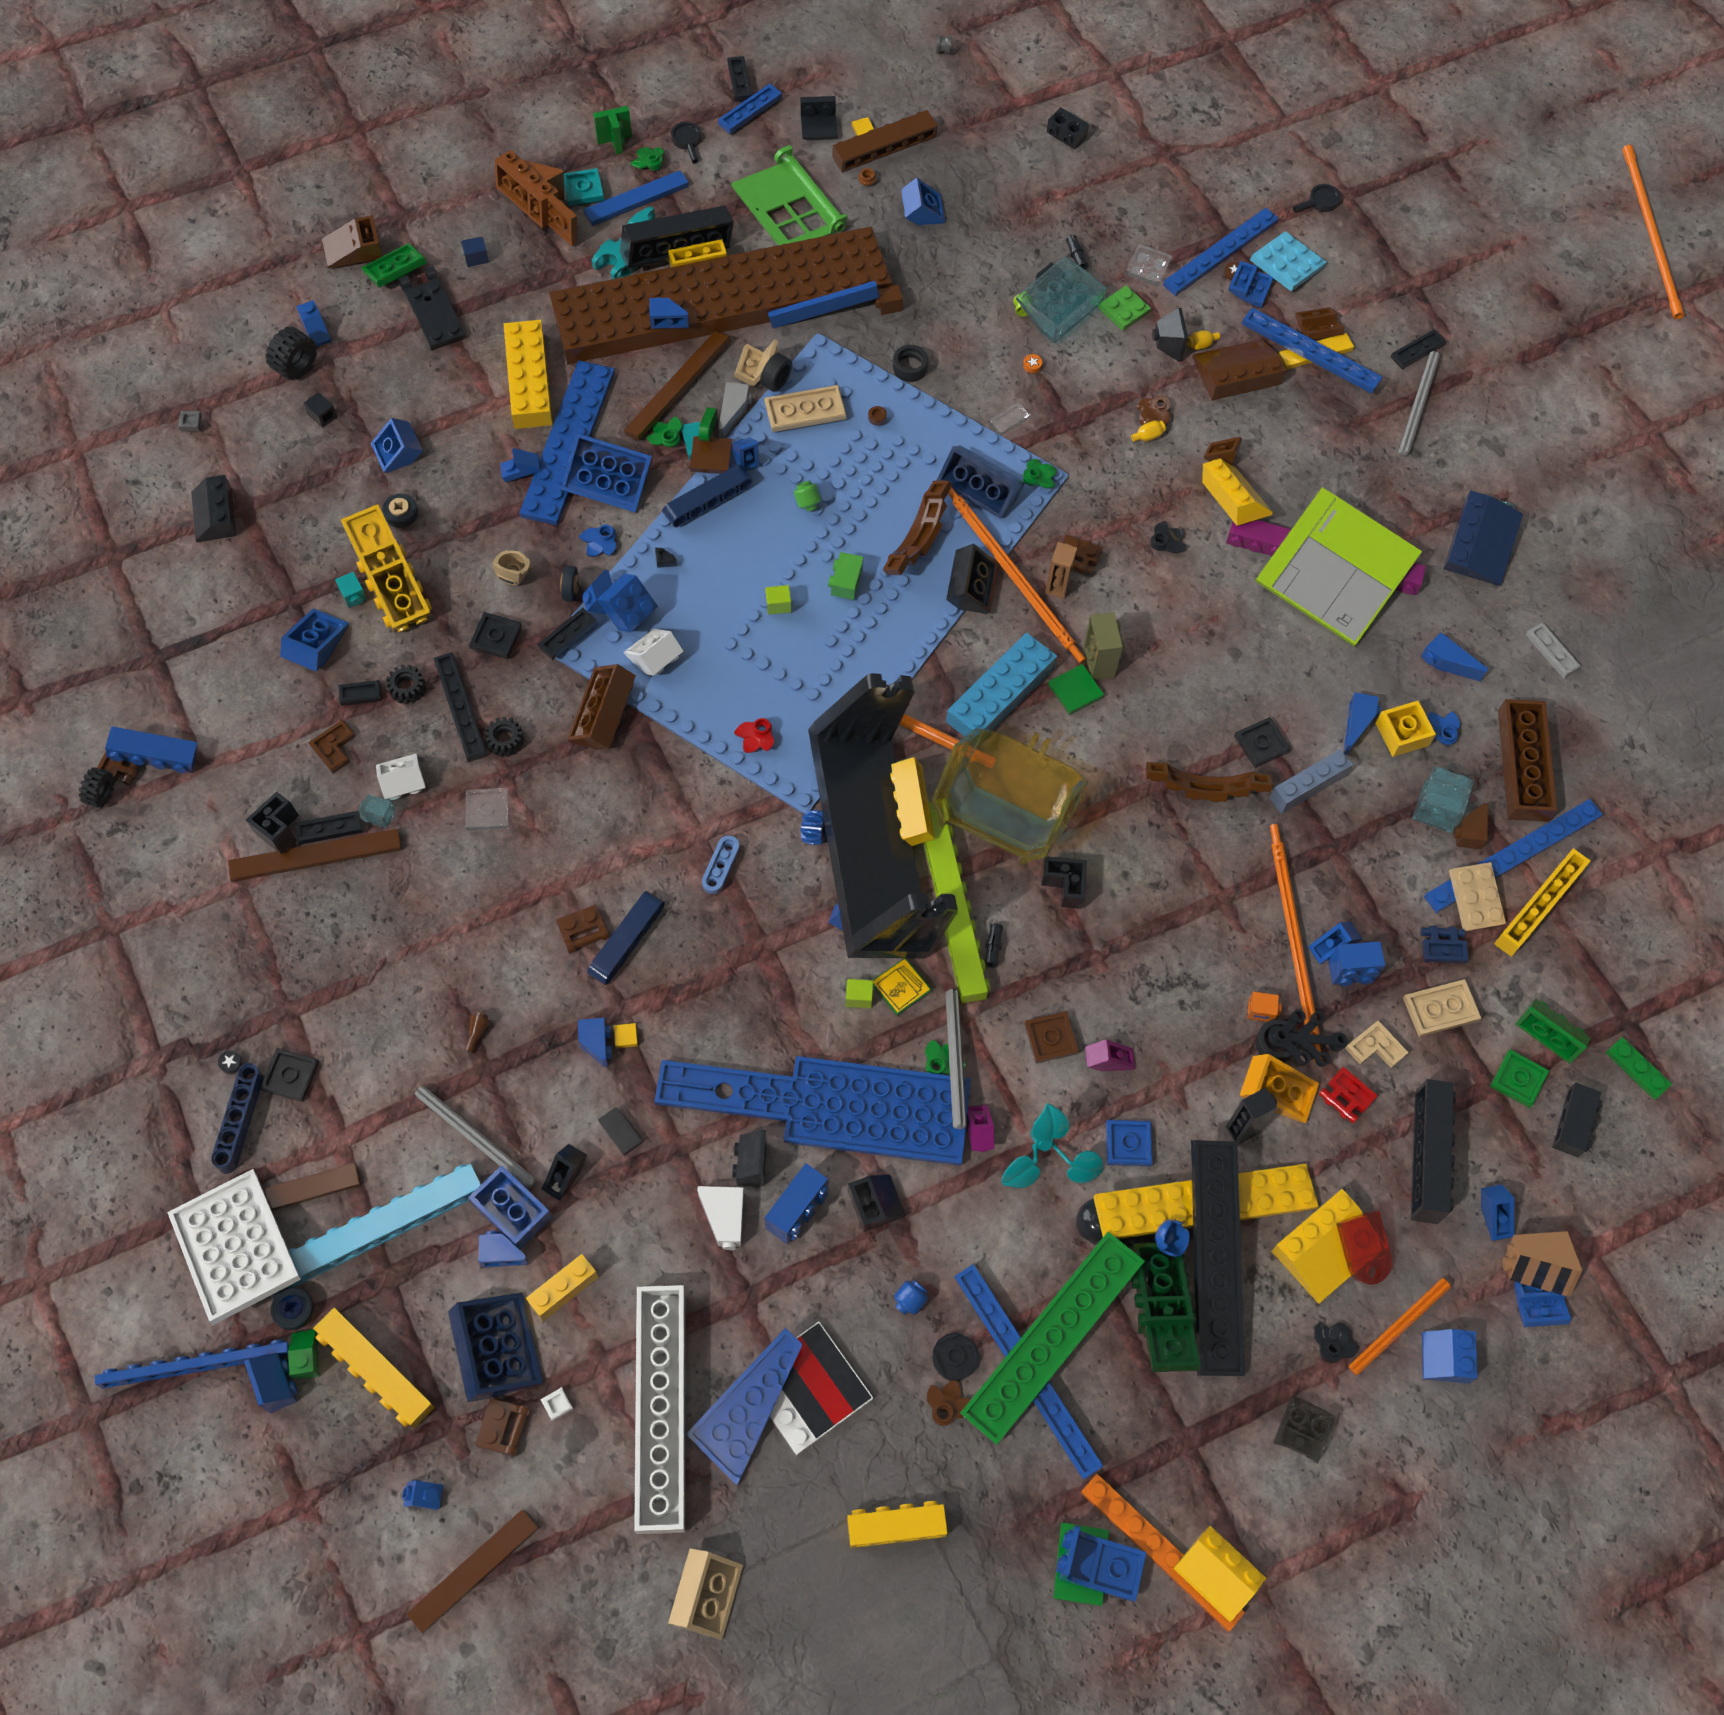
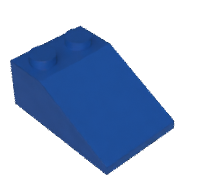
M313 608L281 637L280 657L317 672L328 661L347 630L349 623Z

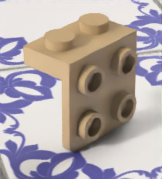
M774 339L764 352L746 344L742 350L734 377L754 387L758 381L760 382L761 373L767 361L778 352V341Z

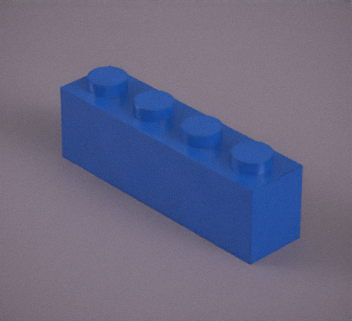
M111 726L105 751L106 756L114 761L124 760L130 761L135 765L146 764L157 769L167 768L173 769L178 773H193L198 746L197 742Z

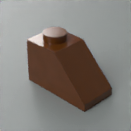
M1483 803L1464 817L1458 826H1455L1453 837L1456 838V846L1480 850L1487 842L1488 804Z

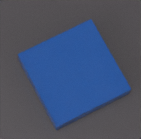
M1106 1120L1107 1165L1152 1166L1151 1121Z

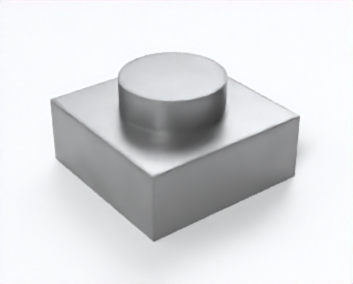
M180 411L179 430L200 432L202 419L200 411Z

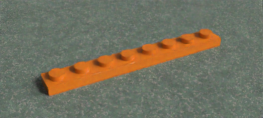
M1096 1474L1080 1493L1140 1550L1145 1551L1146 1555L1227 1632H1230L1245 1612L1241 1610L1229 1622L1173 1569L1184 1555L1108 1483Z

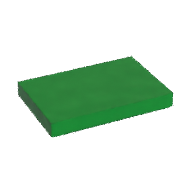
M408 243L363 266L361 269L380 288L427 262L425 257Z
M1060 1523L1057 1563L1059 1557H1062V1554L1064 1555L1066 1549L1062 1547L1064 1534L1075 1526L1074 1524ZM1076 1525L1080 1526V1530L1087 1534L1105 1540L1109 1539V1530ZM1055 1572L1053 1599L1102 1606V1592L1059 1580L1060 1573Z

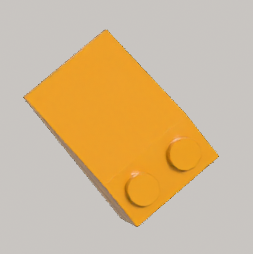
M1270 1054L1252 1057L1239 1096L1246 1098L1266 1088L1277 1100L1278 1108L1275 1113L1301 1123H1306L1319 1083Z

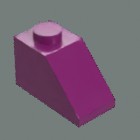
M1107 1039L1085 1046L1088 1068L1101 1072L1135 1069L1134 1053L1131 1047Z
M988 1105L968 1106L967 1126L972 1151L985 1152L994 1149V1125Z

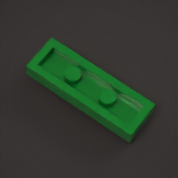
M1623 1037L1605 1052L1654 1100L1672 1085Z

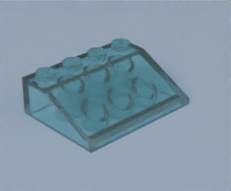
M1065 255L1016 297V300L1039 331L1053 343H1056L1097 308L1099 303L1104 301L1107 287Z

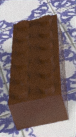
M1505 699L1498 710L1508 820L1549 822L1557 812L1546 701Z

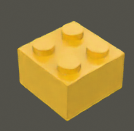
M1419 701L1382 711L1375 723L1392 757L1428 747L1436 735Z

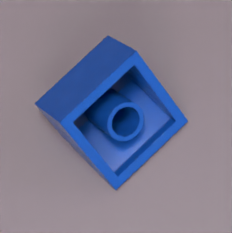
M915 178L901 189L904 215L907 220L912 221L916 225L941 224L945 222L941 193L918 178Z
M390 418L371 442L381 468L385 473L413 464L423 451L410 422Z
M1449 1329L1422 1332L1423 1379L1468 1384L1476 1380V1331Z
M273 1354L244 1361L260 1407L271 1414L298 1402L296 1394L299 1393L294 1380L290 1381L288 1375L289 1362L286 1358L283 1359L280 1355Z

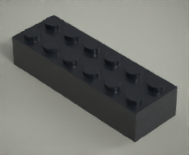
M725 205L622 225L620 254L627 268L667 261L669 260L668 250L722 239L724 247L727 249L730 248L734 220Z
M1426 1079L1415 1092L1411 1192L1412 1221L1438 1224L1453 1211L1454 1200L1451 1198V1190L1454 1187V1177L1451 1176V1168L1454 1167L1455 1156L1452 1155L1455 1133H1452V1125L1456 1121V1112H1453V1104H1455L1457 1096L1456 1091L1453 1090V1082Z

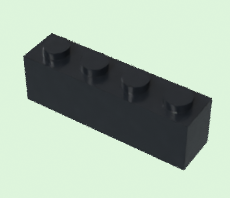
M1266 1088L1242 1099L1227 1123L1226 1128L1233 1140L1237 1141V1146L1259 1135L1278 1108L1275 1096L1269 1093Z

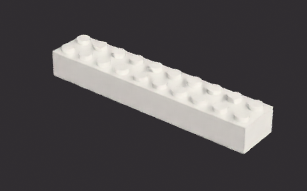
M684 1285L637 1287L634 1529L636 1534L685 1533Z

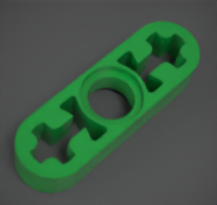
M706 408L699 426V441H710L717 422V408Z

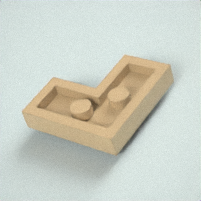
M1379 1021L1375 1022L1345 1048L1359 1064H1362L1376 1052L1390 1068L1409 1053Z

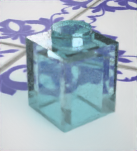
M369 794L359 805V813L363 821L383 828L387 827L395 811L390 801Z

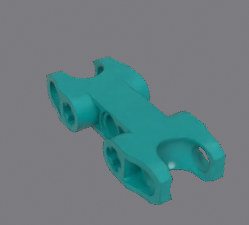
M651 206L636 213L627 224L653 220L656 216L655 209ZM612 239L605 241L592 259V267L596 270H600L606 265H614L610 272L611 279L630 276L638 268H627L620 254L621 239L617 242Z

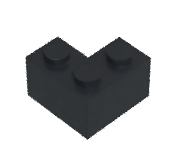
M277 791L246 819L253 832L280 854H283L297 840L288 825L299 814L291 802Z
M1044 857L1041 886L1062 888L1061 907L1082 909L1085 901L1087 860Z

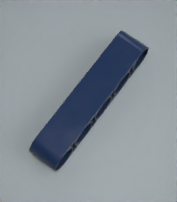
M736 465L670 501L663 507L662 513L673 527H679L748 489L753 480L741 465Z
M645 891L594 958L587 970V974L607 985L662 912L665 902L650 892Z
M246 1063L238 1070L211 1156L212 1164L223 1174H229L237 1167L259 1097L260 1086L264 1079L263 1074L252 1063ZM250 1073H255L252 1079H247ZM249 1093L245 1100L240 1101L243 1094ZM242 1114V1117L239 1121L233 1122L234 1118L237 1115ZM235 1136L233 1142L227 1143L229 1137ZM229 1157L226 1164L220 1165L223 1158Z

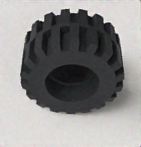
M285 327L284 330L281 329L270 340L269 346L266 349V363L271 369L288 380L299 379L311 369L312 364L315 362V357L317 356L316 342L295 327Z

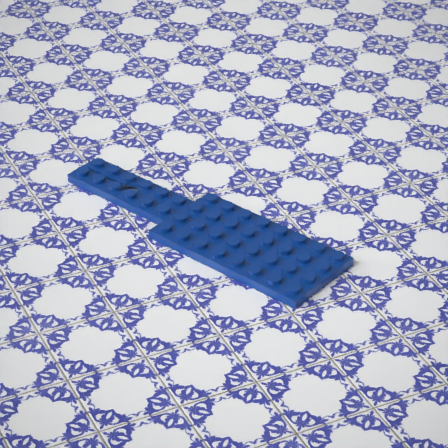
M796 1056L793 1077L666 1060L661 1061L654 1101L655 1105L786 1121L784 1143L958 1166L962 1164L966 1127L962 1130L954 1129L949 1075ZM963 1077L967 1120L971 1078ZM721 1084H728L733 1089L732 1095L727 1099H720L715 1093L716 1088Z

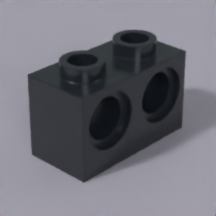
M1060 107L1048 119L1046 132L1071 148L1076 149L1087 138L1089 124Z

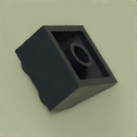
M766 1130L740 1135L739 1143L735 1142L734 1156H738V1162L733 1164L732 1178H736L737 1185L764 1187L767 1151Z

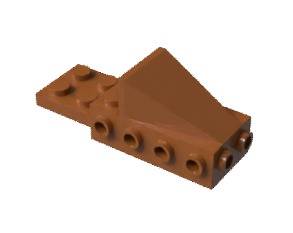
M512 150L494 159L496 188L542 229L549 226L569 245L577 244V215L562 202L564 200V171L522 160Z

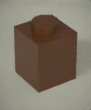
M899 285L878 289L879 298L874 299L876 309L879 308L881 315L903 311V297Z

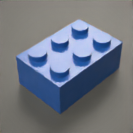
M805 1163L765 1216L766 1230L787 1245L791 1240L795 1241L802 1231L800 1227L803 1223H808L814 1216V1209L817 1204L822 1205L829 1195L827 1193L829 1189L828 1178Z
M502 1165L468 1197L471 1204L519 1250L552 1219L550 1211Z

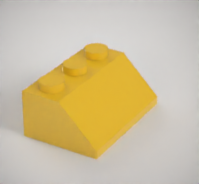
M1211 1526L1194 1541L1173 1568L1229 1622L1235 1618L1266 1580V1577Z

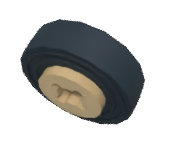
M395 494L385 500L382 506V513L389 525L401 528L409 526L415 521L418 515V508L411 496Z

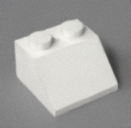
M652 629L628 648L624 654L643 673L655 676L660 674L664 670L663 667L668 663L675 662L683 650L672 632Z
M417 754L376 765L377 778L384 799L395 800L400 798L402 794L409 792L410 794H416L421 792L423 788H426Z

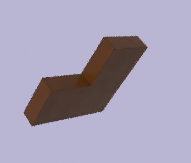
M341 720L308 743L331 773L334 774L350 763L340 747L356 736L344 720Z

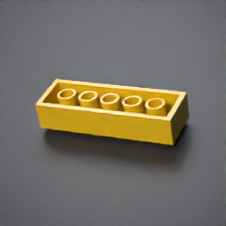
M541 320L503 323L514 429L553 425Z

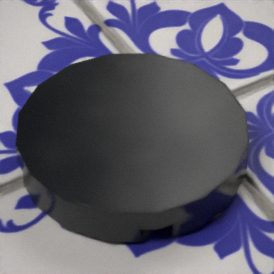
M959 1333L946 1334L940 1338L932 1354L933 1366L938 1374L951 1381L965 1380L972 1375L977 1367L979 1358L974 1342Z

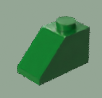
M314 1329L292 1333L288 1350L289 1375L295 1380L320 1376L318 1340L315 1338L317 1332Z

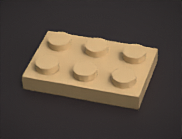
M1491 862L1449 870L1462 928L1465 932L1506 924Z
M1465 979L1406 994L1403 997L1418 1037L1471 1024L1481 1019Z

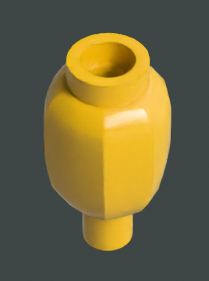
M1207 330L1193 332L1188 337L1186 345L1194 350L1203 349L1211 346L1213 341L1219 340L1220 334L1219 332L1211 333Z
M1155 420L1142 425L1137 433L1132 434L1131 439L1133 442L1138 440L1147 442L1157 439L1166 431L1163 421L1158 422Z

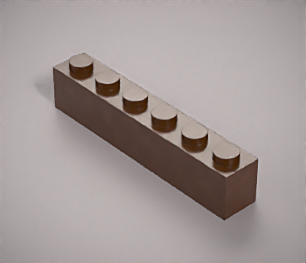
M928 110L918 112L910 117L902 118L894 123L886 124L883 127L833 145L832 157L841 173L936 138L937 124Z

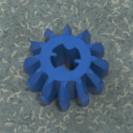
M807 810L802 817L801 839L803 843H808V845L823 844L826 839L823 813L820 810Z

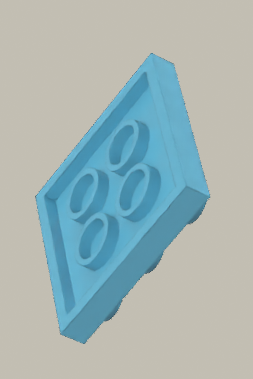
M1286 231L1252 254L1250 259L1251 262L1291 292L1322 270L1327 263Z

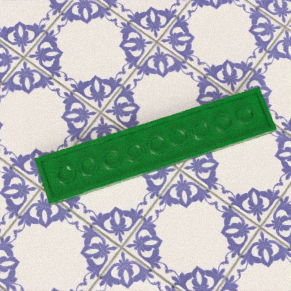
M1107 1232L960 1414L995 1445H998L1145 1261L1110 1232Z

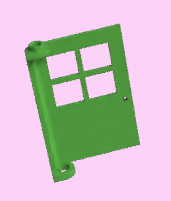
M791 145L783 147L776 152L774 158L778 165L731 183L732 188L777 245L835 234L843 231L847 223L846 213L843 215L839 214L793 157ZM806 198L814 210L797 216L788 204ZM784 206L793 218L776 225L767 213ZM818 213L827 225L809 231L801 219ZM797 222L805 234L788 240L779 228Z

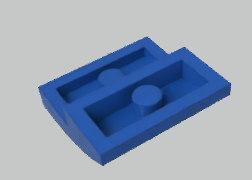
M1240 261L1228 290L1243 301L1262 308L1273 282V277L1257 272L1258 266Z
M1514 1282L1517 1304L1524 1327L1565 1325L1570 1323L1571 1317L1564 1300V1295Z

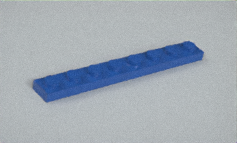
M1264 208L1165 279L1163 286L1177 296L1277 224L1279 218L1269 209Z
M1251 308L1242 321V325L1371 394L1382 380V376L1254 308Z
M275 1340L266 1346L251 1344L246 1346L247 1349L243 1350L228 1348L224 1349L223 1353L220 1354L205 1352L199 1354L197 1358L190 1359L189 1356H182L168 1363L164 1360L151 1362L150 1366L130 1365L127 1366V1370L106 1369L103 1370V1374L95 1375V1385L105 1389L244 1365V1361L247 1359L278 1354L284 1358L288 1357L290 1344L285 1342V1340Z

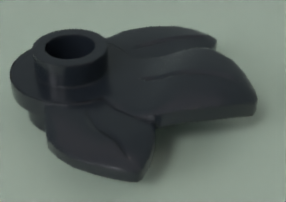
M1166 521L1158 523L1150 540L1151 547L1157 551L1183 552L1187 548L1181 542L1184 529H1169Z
M1319 1322L1315 1327L1314 1339L1320 1345V1355L1324 1361L1336 1363L1341 1358H1352L1355 1356L1359 1346L1349 1341L1350 1330L1345 1323H1336L1330 1329Z

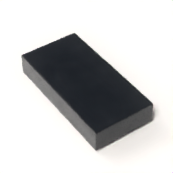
M380 680L338 685L339 703L341 706L382 701Z
M617 1107L598 1119L600 1125L623 1156L642 1144L641 1139Z

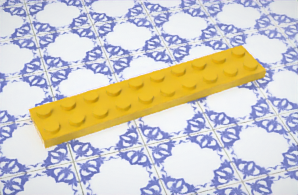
M1306 1164L1238 1173L1240 1220L1314 1210L1319 1207ZM1192 1180L1099 1193L1093 1196L1103 1237L1107 1232H1110L1117 1239L1153 1234L1157 1232V1228L1164 1221L1169 1219L1183 1223L1182 1226L1185 1229L1193 1228Z

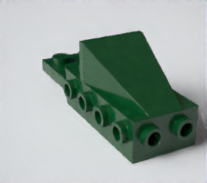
M1156 1243L1133 1244V1252L1145 1261L1132 1277L1131 1285L1132 1289H1136L1137 1293L1134 1296L1135 1308H1139L1137 1331L1138 1334H1144V1337H1146L1152 1372L1200 1371L1201 1365L1193 1326H1196V1314L1192 1311V1293L1188 1291L1189 1278L1184 1270V1254L1178 1257L1164 1254L1158 1249Z

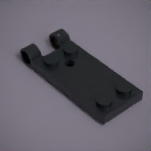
M434 266L424 269L429 281L428 283L412 288L407 275L399 277L398 280L431 351L466 339V334L445 293Z

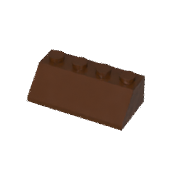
M619 664L594 667L567 740L597 750L609 749L614 741V734L620 724V718L623 709L627 705V698L634 686L636 675Z

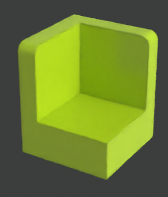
M789 585L766 587L767 614L791 613Z
M848 979L845 1006L871 1008L873 981Z

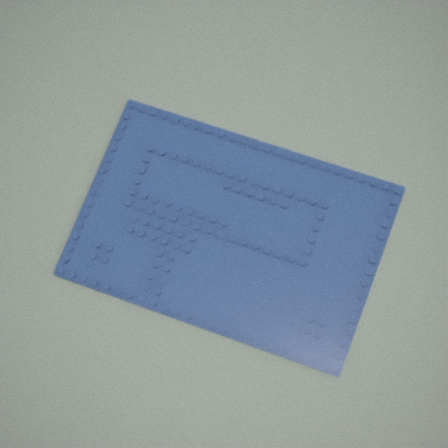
M816 334L792 361V370L784 386L777 392H772L768 389L726 437L731 438L732 443L749 437L757 440L759 467L746 471L753 480L751 486L679 527H673L661 512L609 572L612 585L623 574L636 575L658 607L632 632L619 631L607 614L589 612L597 620V624L555 658L588 680H590L594 667L619 664L632 672L636 677L634 679V686L627 698L628 705L802 814H805L807 810H812L820 800L808 733L810 726L868 674H881L882 680H886L887 685L894 683L900 675L910 676L912 679L915 677L965 612V610H959L946 600L955 551L957 549L974 543L997 561L952 504V499L947 494L944 500L947 508L939 520L942 528L927 555L919 556L914 565H907L902 575H886L882 570L888 561V556L897 550L907 536L920 508L923 495L929 489L932 482L937 480L952 447L961 445L1022 481L1023 473L1027 469L1026 465L1030 460L1039 459L1042 465L1050 464L821 334ZM835 385L839 386L846 412L845 420L772 432L764 398ZM874 406L883 407L887 411L886 422L879 426L871 424L868 420L870 408ZM732 448L729 469L737 465ZM1055 467L1057 469L1056 475L1051 478L1056 485L1053 488H1042L1038 484L1036 486L1024 484L1017 500L1001 519L964 497L963 499L1006 554L1009 555L1067 480L1068 474ZM696 472L672 500L719 474ZM810 480L811 483L817 484L822 500L817 504L816 509L806 511V508L801 509L797 506L793 492L797 488V484ZM655 548H664L665 551L673 554L676 558L677 566L657 568ZM840 552L864 557L863 570L854 600L831 596V587H828L830 575L834 576L835 573L833 571L834 560L839 559ZM789 585L791 613L768 615L765 588ZM583 602V603L581 604V606L574 612V614H575L576 612H578L582 607L586 610V607H585V603H584V602ZM652 629L670 631L683 652L678 655L679 658L675 662L668 663L663 667L664 670L660 674L654 676L643 673L624 654L628 648ZM759 718H765L772 724L771 734L774 738L772 748L769 751H765L760 747L753 753H745L743 750L744 738L736 736L734 734L735 729L744 722L754 723ZM761 727L758 730L763 731L765 728Z

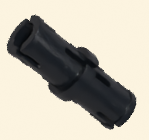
M1072 235L1066 238V243L1070 249V256L1074 259L1078 270L1081 271V267L1082 270H1085L1088 267V262L1084 256V249L1080 246L1077 236L1073 235L1072 238Z
M990 924L989 937L985 943L987 950L984 963L985 966L990 968L998 966L999 951L1002 949L1001 936L1003 926L1001 924Z

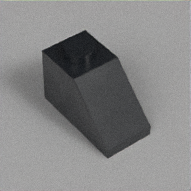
M570 1144L566 1145L556 1153L541 1190L561 1201L580 1174L587 1154Z

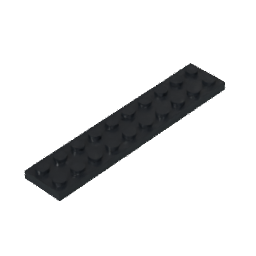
M1192 1140L1196 1344L1201 1365L1200 1371H1197V1376H1245L1237 1141Z

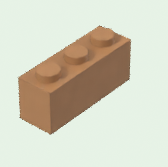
M1058 542L1051 561L1045 594L1064 599L1071 580L1077 547Z

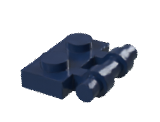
M1437 926L1421 927L1420 935L1429 936L1430 938L1422 941L1424 962L1467 963L1469 961L1467 941L1458 940V937L1465 936L1464 929H1457L1455 926H1449L1448 928H1438ZM1439 937H1448L1449 940H1439Z

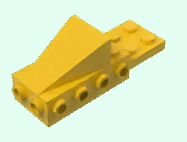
M374 505L340 519L358 556L359 562H356L361 574L365 572L367 576L365 583L369 591H374L377 597L374 599L378 610L382 609L385 614L382 618L387 629L391 627L393 632L398 630V633L408 630L410 628L409 625L413 623L419 625L428 621L427 617H430L432 607L428 599L423 598L421 594L423 588L419 580L415 581L412 575L415 573L411 563H407L404 558L406 552L402 544L398 545L379 505Z

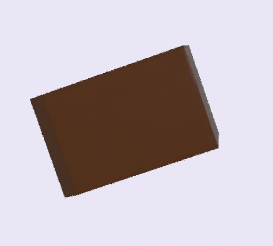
M1236 437L1210 443L1204 455L1205 460L1211 462L1222 459L1228 464L1233 465L1238 455L1242 438Z

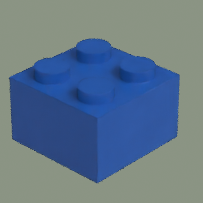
M623 574L597 599L617 629L625 632H632L658 607L639 578L631 574Z
M1380 941L1337 945L1328 960L1332 984H1340V986H1349L1359 982L1363 985L1371 984L1386 966Z

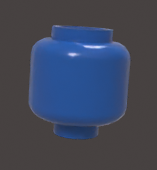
M907 1280L894 1294V1299L897 1302L895 1307L904 1315L908 1312L916 1315L927 1303L928 1296L926 1293L928 1291L916 1280L912 1282Z

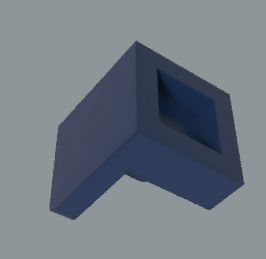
M483 237L461 241L467 267L489 262Z

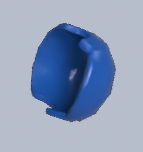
M1169 1219L1157 1228L1155 1241L1161 1252L1178 1257L1186 1251L1190 1233L1182 1226L1183 1223Z

